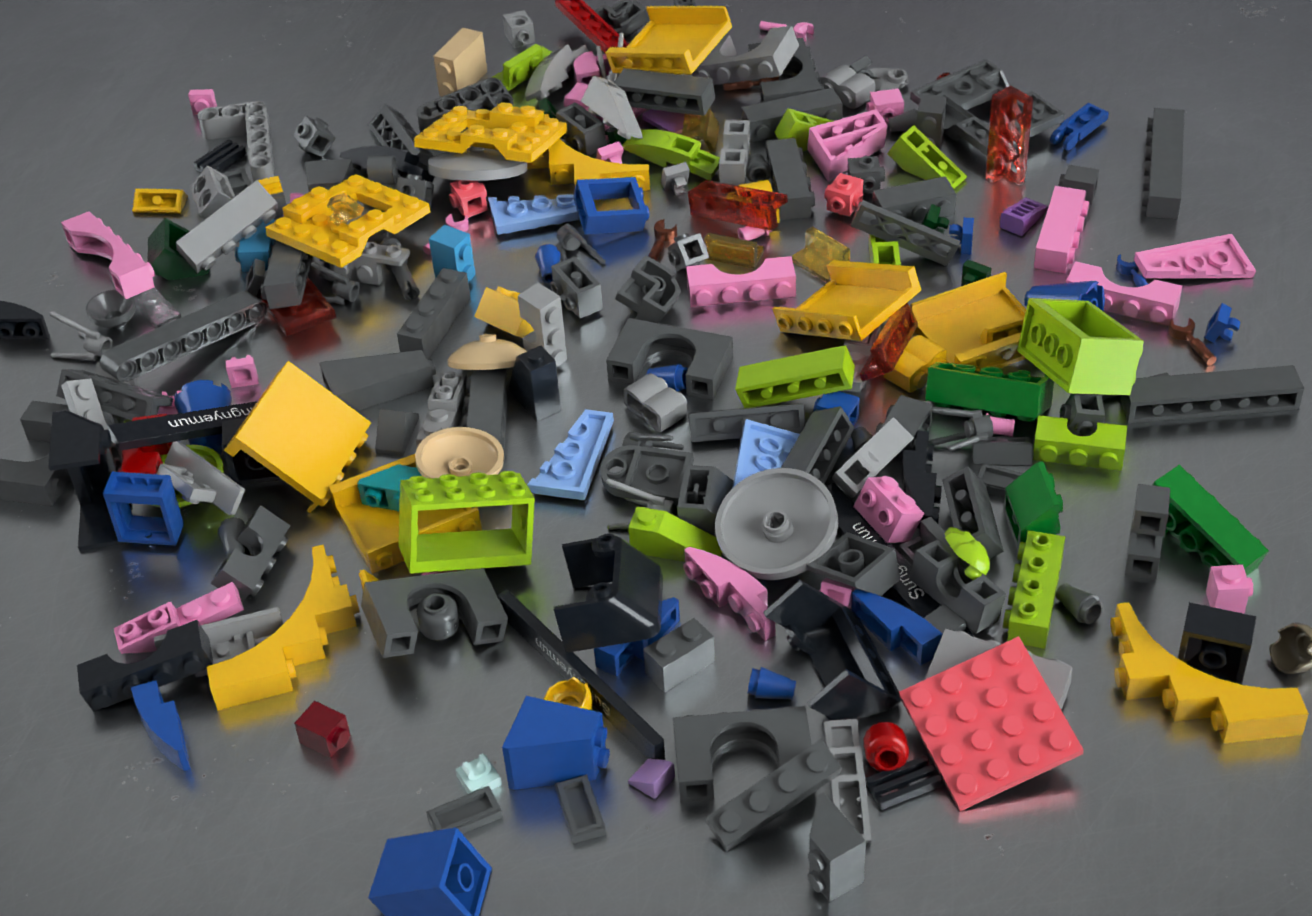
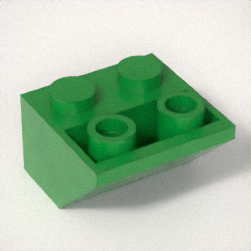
M1044 461L1037 462L1005 487L1003 509L1018 549L1020 542L1026 543L1028 530L1054 535L1060 534L1061 528L1058 517L1059 513L1063 512V500L1061 495L1055 492L1053 474L1047 472Z

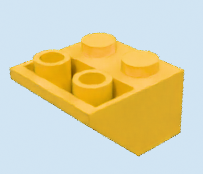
M498 286L496 290L488 287L485 288L474 315L475 318L521 338L534 331L532 326L520 317L517 296L520 293L513 290L510 291L501 286Z

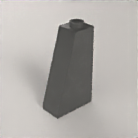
M422 350L330 360L319 363L326 389L355 411L434 387L432 376L436 375L432 359L427 360Z

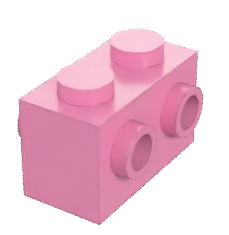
M888 476L868 477L853 506L887 543H905L910 541L924 515V512L916 505L915 500L904 493L896 480Z

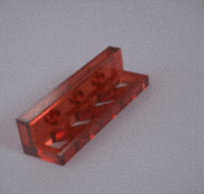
M1011 85L992 95L986 180L994 184L1006 177L1020 186L1025 183L1033 98ZM1017 100L1024 103L1023 112H1021ZM1015 119L1021 127V134L1015 126ZM1013 141H1015L1019 148V155L1013 146ZM1012 161L1017 169V173L1011 170Z
M708 180L687 192L690 213L693 216L771 231L778 227L776 209L788 202L787 194Z
M908 302L889 317L870 349L871 355L859 373L862 382L892 372L918 326V322Z

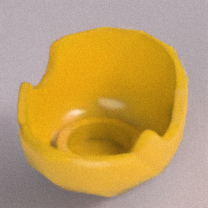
M572 677L568 681L557 682L549 687L544 696V700L592 710L593 697L587 683H582L576 677Z

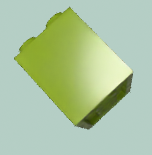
M1029 298L1017 351L1067 393L1130 395L1132 386L1136 381V370L1139 358L1143 353L1144 341L1090 301Z
M503 471L496 475L477 472L470 474V476L461 477L452 474L441 475L440 478L413 476L409 480H400L398 547L410 574L531 565L535 497L521 474L514 471ZM512 505V526L508 529L418 534V511Z

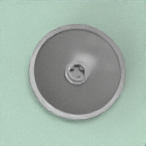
M473 146L462 154L444 152L428 159V172L431 175L451 180H497L518 176L527 171V162L506 160L498 150Z
M791 468L764 470L739 482L723 499L715 520L717 542L726 560L745 570L754 578L763 580H780L808 570L807 564L816 560L831 548L838 530V512L828 488L813 475Z

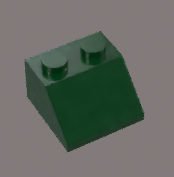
M164 218L148 237L147 262L151 264L155 275L162 276L168 280L207 275L209 269L206 271L202 269L197 273L177 251L176 242L190 231L167 218Z

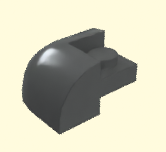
M620 0L612 7L604 3L595 10L618 34L622 32L624 38L632 35L650 21L646 8L636 0Z
M645 255L633 269L631 277L617 292L615 300L636 311V319L658 323L675 304L681 290L675 279L676 274Z

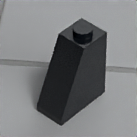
M542 345L516 356L509 385V391L536 422L561 411L556 361Z

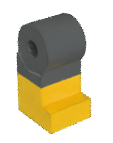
M279 176L258 180L277 202V215L273 220L283 217L282 207L287 204Z

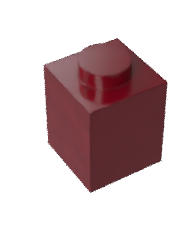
M315 700L294 723L299 743L329 758H332L339 749L343 748L351 736L346 715Z

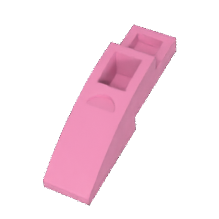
M692 547L684 549V571L690 580L694 579L698 583L706 598H711L719 608L729 603L734 612H739L743 616L750 630L757 632L764 641L775 636V622L765 617L763 613L768 608V590L757 579L720 556Z
M230 582L178 608H175L170 601L115 627L114 632L121 654L153 652L157 650L154 637L166 634L168 630L198 620L200 625L221 621L243 611L237 587L233 582Z

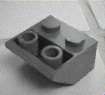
M685 465L677 506L678 518L711 535H716V515L723 499L732 489L733 480L713 466Z

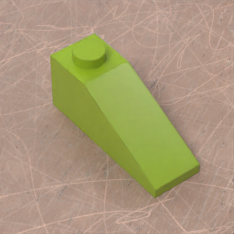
M787 108L774 133L778 140L795 138L797 146L802 147V151H806L809 128L832 122L833 120Z
M914 125L899 137L887 153L904 171L924 180L946 176L953 189L968 177Z
M636 507L628 527L629 543L643 554L685 562L684 549L692 547L722 557L723 553L715 536L667 511Z

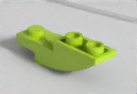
M642 129V139L631 137L622 146L624 150L664 168L669 163L677 165L686 162L690 169L689 172L711 181L719 169L720 157L702 150L700 141L673 132Z

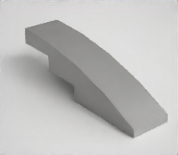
M858 720L824 721L825 744L842 767L840 775L829 782L831 801L866 840V843H871L866 779L859 741Z

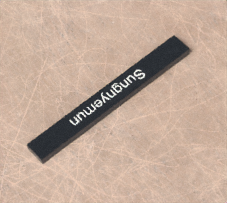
M257 401L108 425L107 430H109L111 440L118 451L222 434V421L246 418Z
M835 482L826 486L836 505L838 512L837 532L841 537L849 532L894 548L853 507L854 503ZM895 549L901 579L889 591L904 607L924 618L940 607L941 604L909 579L911 565ZM966 627L964 632L974 637L975 635Z
M504 590L497 595L508 617V623L567 681L572 677H576L582 683H587L593 697L592 705L647 758L665 760L664 738L574 652L565 653L563 642L510 591Z

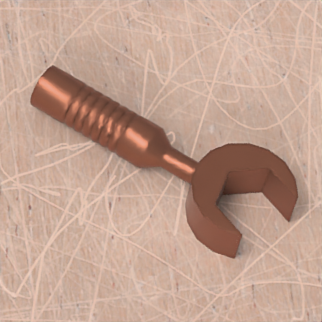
M779 76L759 79V81L748 80L723 84L724 91L750 89L752 86L760 85V82L779 80Z
M664 219L657 221L654 225V234L658 240L654 242L648 255L656 261L664 247L663 241L673 240L677 236V224L672 229H663L665 227Z
M1189 318L1188 326L1181 327L1174 325L1173 319H1171L1169 325L1170 336L1178 340L1188 339L1190 346L1207 365H1213L1217 358L1199 338L1193 337L1195 322Z

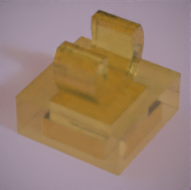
M346 193L330 198L327 207L334 211L330 221L337 226L341 224V221L347 223L351 219L360 217L364 210L363 206Z

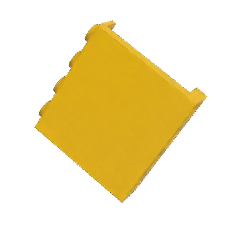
M647 6L646 10L650 18L647 25L627 47H610L605 54L613 73H621L624 68L691 75L731 29L732 24L726 6Z
M832 260L826 265L831 278L827 284L796 309L776 306L772 309L780 332L862 341L921 291V287L914 266Z
M1006 272L910 304L909 325L918 335H922L946 349L947 363L974 365L976 367L975 371H980L981 368H1002L1026 359L1017 351L1021 332L985 345L980 339V334L985 327L1025 316L1026 308L1006 288Z
M287 361L274 376L224 451L234 457L240 450H243L310 499L312 502L306 511L311 513L318 505L323 507L331 498L329 486L340 482L344 477L345 473L342 472L344 466L347 468L357 456L353 452L355 448L359 449L367 440L369 435L365 432L371 422L290 361Z
M415 454L329 486L333 507L371 574L404 562L398 547L399 512L363 505L357 483L362 478L398 464L416 467ZM470 507L418 511V534L482 530L478 507L473 509Z

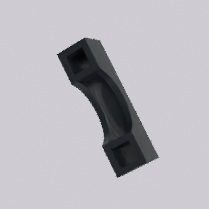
M198 620L168 630L160 647L150 656L138 662L119 663L112 660L108 654L78 664L77 672L80 695L92 711L95 712L132 698L131 687L157 680L158 686L161 687L206 670L207 666L214 664L210 639Z

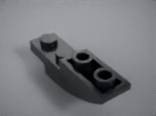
M364 146L353 148L340 154V158L352 159L353 168L360 171L362 166L367 168L369 155H394L398 175L403 176L404 172L422 177V180L424 179L433 183L435 178L428 170L417 166L419 156L397 148Z
M0 301V339H49L50 335L43 315L22 305Z
M917 430L915 451L903 450L902 489L906 495L915 500L916 505L924 512L921 521L932 517L938 524L940 507H934V503L940 504L942 486L936 485L937 473H931L932 464H927V461H933L934 444L929 443V431Z

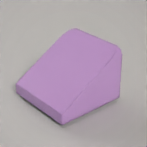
M648 758L628 780V784L656 799L675 778L674 763Z

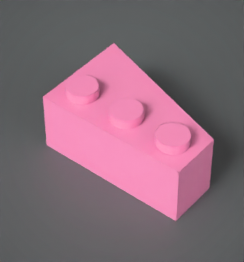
M875 109L809 128L807 150L829 182L840 173L848 170V158L870 156L883 148L887 124L878 110Z

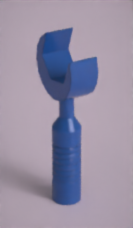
M1121 254L1117 257L1116 269L1119 273L1133 275V281L1137 287L1148 284L1143 275L1138 274L1140 270L1135 262L1128 263L1121 260Z

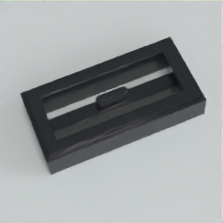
M228 139L193 162L194 167L202 172L208 165L221 172L247 154L246 148L244 146L239 147L238 143L235 142L233 144L232 140Z
M924 755L906 762L900 768L882 771L867 777L866 787L879 808L883 810L942 787V778L940 775L935 774L936 769L933 765H929V759ZM925 777L928 778V779H926V780H923V781H921V782H918V783L913 784V785L910 786V783H912V782L918 781V780L923 779V778H925ZM894 789H898V791H895V792H893V793L887 794V795H885V796H881V795L884 794V793H887V792L892 791V790H894Z

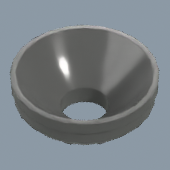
M108 290L95 295L86 306V312L90 321L106 329H119L125 326L136 310L134 298L125 299L117 290Z

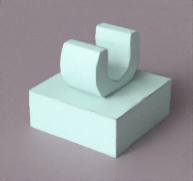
M483 753L478 758L470 762L466 761L462 766L456 768L457 778L468 794L487 786L493 790L502 785L500 775Z

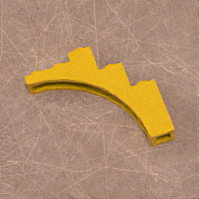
M544 114V119L549 118V114ZM560 138L532 163H527V169L549 168L551 185L575 184L576 187L577 180L636 177L638 186L642 187L643 191L650 190L649 164H621L595 159L577 152L566 145Z
M324 544L312 547L313 569L311 581L303 600L291 617L275 633L255 647L231 659L207 666L210 689L217 711L292 692L291 678L297 677L294 666L325 659L323 646L329 644L326 634L357 627L354 614L360 613L356 595L349 596L347 584L340 585L338 576H331V574L337 573L333 555L326 556Z
M1130 602L1117 604L1115 617H1111L1110 620L1112 635L1114 637L1117 636L1119 640L1120 663L1119 668L1114 670V677L1117 687H1122L1126 700L1162 696L1164 707L1170 709L1174 722L1211 718L1213 729L1219 731L1223 744L1303 735L1309 713L1298 688L1246 686L1218 679L1192 668L1171 655L1150 636L1139 622Z

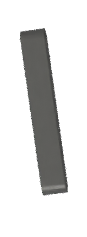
M241 291L107 350L100 359V367L120 382H128L260 322L266 316L267 304L249 292Z

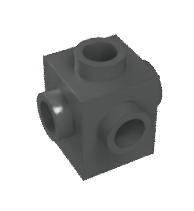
M305 116L293 135L300 143L298 146L302 150L310 154L312 152L321 157L325 156L336 139L328 129L329 125L320 118L314 120L308 116Z
M878 157L848 158L847 175L863 179V194H869L873 190L880 189L881 182H885L884 166L880 167Z
M407 174V178L398 177L393 189L430 203L431 209L434 184L423 181L422 177L418 175Z
M689 233L675 237V243L668 247V258L671 265L675 266L676 271L686 269V266L701 265V262L710 258L707 246L700 233L689 236Z
M1071 393L1066 403L1062 404L1060 418L1068 419L1067 428L1072 434L1090 436L1096 432L1097 422H1104L1105 411L1101 394Z

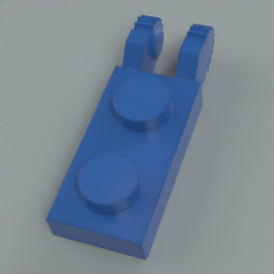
M1087 103L1054 130L1049 139L1050 143L1057 145L1067 135L1062 148L1067 151L1073 149L1078 141H1081L1108 120L1109 112Z

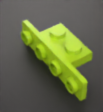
M534 44L505 62L503 70L491 78L499 79L505 88L510 91L529 79L539 63L552 52L543 46Z

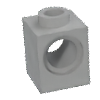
M524 10L503 15L505 35L514 48L535 43L533 22Z

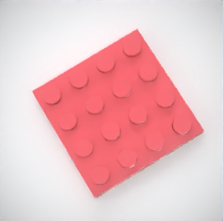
M1019 636L899 691V697L959 811L965 810L1083 755V747Z

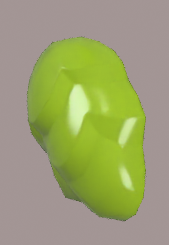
M954 527L948 528L944 533L945 539L956 555L970 564L965 569V575L972 580L981 577L982 574L986 575L990 569V561L985 547L979 541H976L968 531H961Z

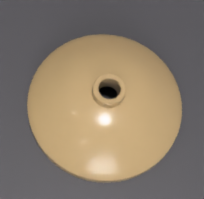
M496 334L479 335L480 340L464 344L453 352L447 359L449 367L462 370L514 367L516 356L527 351L511 341L496 339Z
M452 427L436 431L423 439L416 449L415 463L419 473L426 478H440L441 475L452 474L457 477L470 476V474L477 472L496 475L503 467L504 451L500 442L487 432L469 427Z

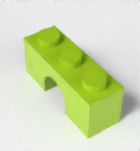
M1038 415L1033 460L1122 471L1127 436L1126 425L1097 422V429L1094 434L1090 436H1077L1068 430V419Z

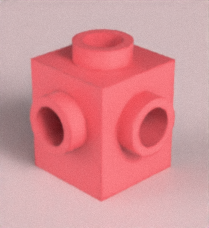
M840 173L832 184L826 187L824 198L827 199V210L850 217L859 202L863 201V179Z
M457 180L450 183L452 192L449 194L450 202L453 208H458L464 218L466 215L469 218L488 211L486 202L487 191L482 182Z

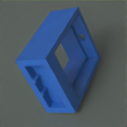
M636 177L577 180L573 199L585 235L644 230L645 222L649 220L650 212L648 205L644 204L643 189L638 186ZM629 198L632 207L631 210L597 211L593 200Z
M111 472L103 496L118 542L176 546L184 522L171 476ZM129 503L160 505L163 517L133 516Z

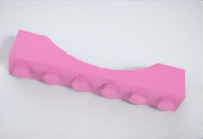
M88 211L61 222L68 244L77 253L100 255L112 261L109 265V270L115 289L125 299L155 287L152 279L155 273L151 264L144 262L141 255L133 252L131 246L125 244L119 235H115L109 226L106 227L100 218H96Z

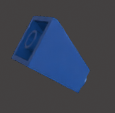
M526 696L502 746L509 789L520 790L553 786L555 783L584 775L588 776L589 781L596 780L600 769L606 768L610 756V750L606 748L605 744L608 731L603 725L602 713Z
M457 827L390 838L386 841L368 898L385 916H479L492 867Z

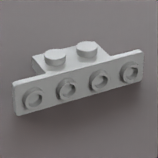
M367 242L360 257L342 268L329 263L330 270L355 282L380 285L383 281L381 263L401 266L410 256V249L400 248L397 245L386 246Z
M180 441L172 443L164 464H160L156 473L158 475H170L174 490L183 494L182 498L185 501L193 504H199L200 501L210 502L228 515H235L245 492L243 487Z
M279 607L201 626L210 639L213 663L216 664L255 647V639L272 635L284 623ZM166 634L154 637L156 649L160 647ZM207 669L195 673L196 677L208 675Z

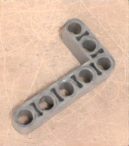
M263 101L205 108L198 112L197 117L201 133L205 139L213 140L247 134L248 157L253 182L275 176L271 126L267 107Z

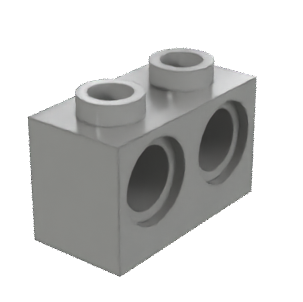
M208 165L190 185L193 200L198 207L199 215L203 219H207L235 197L227 176Z

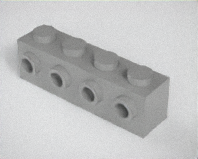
M256 180L176 242L177 251L197 273L202 269L205 271L210 269L216 263V258L223 253L227 255L232 252L237 246L236 243L243 237L248 239L257 231L256 227L261 223L267 224L277 215L276 200Z

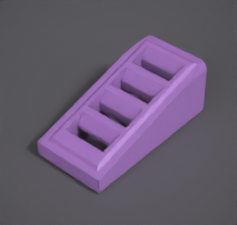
M1025 197L1001 213L1000 228L1023 236L1048 210V206Z

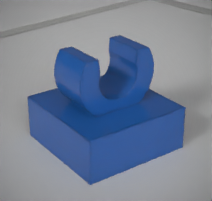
M963 217V228L957 224H952L949 227V234L958 235L950 237L960 241L961 254L971 255L974 218Z
M1221 303L1208 321L1205 339L1213 343L1219 335L1224 340L1230 341L1232 339L1233 331L1227 328L1238 331L1241 322L1236 318L1230 317L1231 307Z

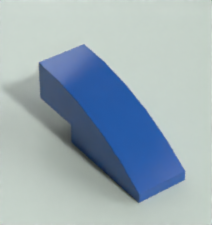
M859 589L852 592V611L890 652L901 646L920 666L934 658L942 638V633L931 623L912 610L887 598Z
M672 597L662 601L661 630L656 636L641 641L594 648L595 666L617 677L634 656L644 661L643 649L670 633L680 621L679 599Z
M157 680L131 687L141 721L150 739L158 750L173 764L183 771L190 770L182 723L174 700L164 703Z

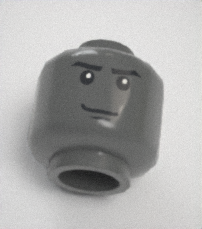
M435 593L427 596L418 604L416 610L420 631L425 637L431 640H443L454 635L458 630L460 622L457 606L451 597Z

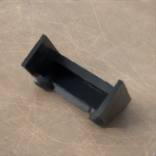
M68 410L54 411L52 414L48 467L50 471L67 469L80 503L79 551L127 544V542H118L103 496L111 472H118L110 449L112 441L109 430H104L101 424ZM129 503L130 509L132 510L133 504Z
M603 534L594 539L562 544L573 589L594 585L587 593L586 601L554 606V614L565 653L646 640L660 632L663 575L661 567L657 562L613 534Z
M799 580L763 612L765 617L785 627L788 633L787 640L795 650H802L810 655L825 685L824 689L807 702L810 708L825 715L829 720H858L892 710L901 702L899 691L863 623L848 607Z

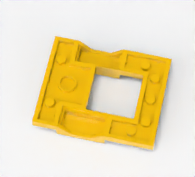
M499 103L491 111L487 109L472 111L467 110V107L456 106L414 137V147L461 154L471 146L498 150L506 160L532 163L567 132V123L558 122L556 118L544 119V110H536L534 106L513 107L511 103Z
M355 174L340 184L331 187L329 190L318 186L303 196L294 199L291 203L282 207L284 216L278 218L275 222L265 227L267 237L342 268L361 256L369 237L380 230H385L394 235L429 214L430 203ZM356 201L377 208L368 211L365 215L349 224L331 218L332 215Z

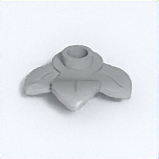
M869 69L874 75L875 91L901 89L909 83V77L904 69Z

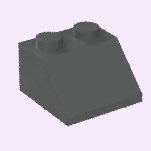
M849 532L834 542L831 548L822 556L807 564L808 570L880 596L901 579L894 548Z
M823 792L817 798L809 835V873L807 876L812 888L818 893L822 892L827 900L831 902L864 883L866 840Z

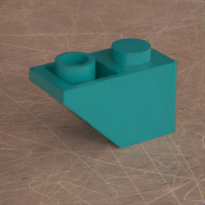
M398 464L362 478L357 483L361 502L363 505L399 512L400 480H409L410 477L422 475L416 467Z

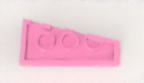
M1233 234L1136 252L1134 256V262L1145 279L1254 278L1256 269Z

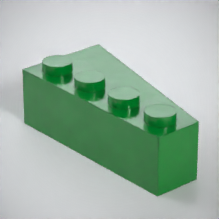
M936 362L928 367L925 401L934 402V405L937 407L947 408L955 405L961 406L962 410L989 411V414L992 416L1004 417L1010 414L1016 415L1017 419L1022 421H1034L1038 418V415H1042L1052 406L1054 381L1046 374H1044V377H1033L1030 375L1029 370H1019L1018 372L1003 374V370L998 367L981 368L980 371H975L976 367L974 365Z
M1178 465L1154 481L1153 486L1170 488L1169 512L1164 536L1167 534L1174 536L1180 541L1179 547L1188 553L1196 552L1199 554L1202 563L1210 569L1211 566L1243 565L1247 576L1259 567L1269 550L1184 468Z

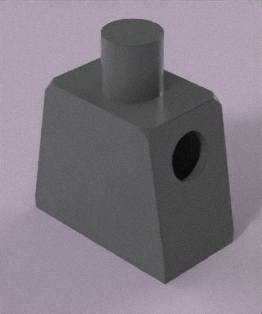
M352 159L305 161L309 192L318 186L329 190L331 187L348 179V177L355 175Z

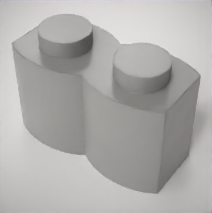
M840 65L820 77V85H823L824 89L833 88L843 105L851 109H855L870 100V92L875 91V81L871 77L862 73L857 74L852 68L845 65Z
M649 373L624 388L625 405L635 415L642 417L656 431L662 432L687 416V400L681 392L669 388L661 377Z

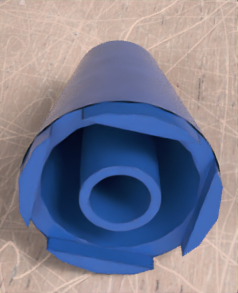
M1098 281L1033 286L1030 291L1026 292L1024 304L1027 307L1029 298L1090 301L1104 312L1105 294L1103 286L1097 285Z
M196 380L187 383L181 387L179 394L176 392L174 395V403L178 414L230 406L232 401L231 391L222 383L221 387L213 385L212 380ZM222 434L188 439L190 445H202L213 449L219 455L222 453Z

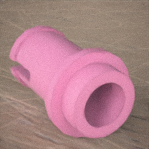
M759 217L756 222L738 228L737 232L741 242L746 244L760 236L767 237L772 232V226L768 218Z
M990 416L993 424V434L1013 437L1015 419Z

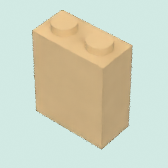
M467 28L460 29L433 56L439 96L442 97L477 83L487 73L483 33Z

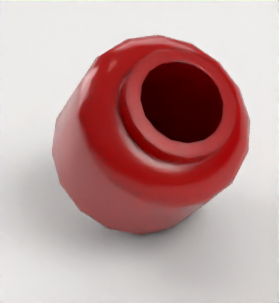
M879 722L872 725L866 731L863 738V747L866 760L872 768L880 772L891 771L902 767L909 757V747L906 735L898 725L891 722Z

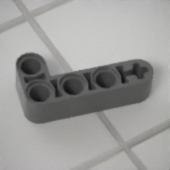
M487 78L419 106L417 109L419 130L422 132L428 128L433 122L451 111L453 107L464 106L467 107V110L472 111L478 109L491 111L499 103H511L514 107L513 98L499 79Z
M369 155L367 159L368 179L393 189L399 177L395 156ZM364 204L361 216L377 208ZM380 230L369 237L367 242L380 244L383 239L388 238L389 232Z

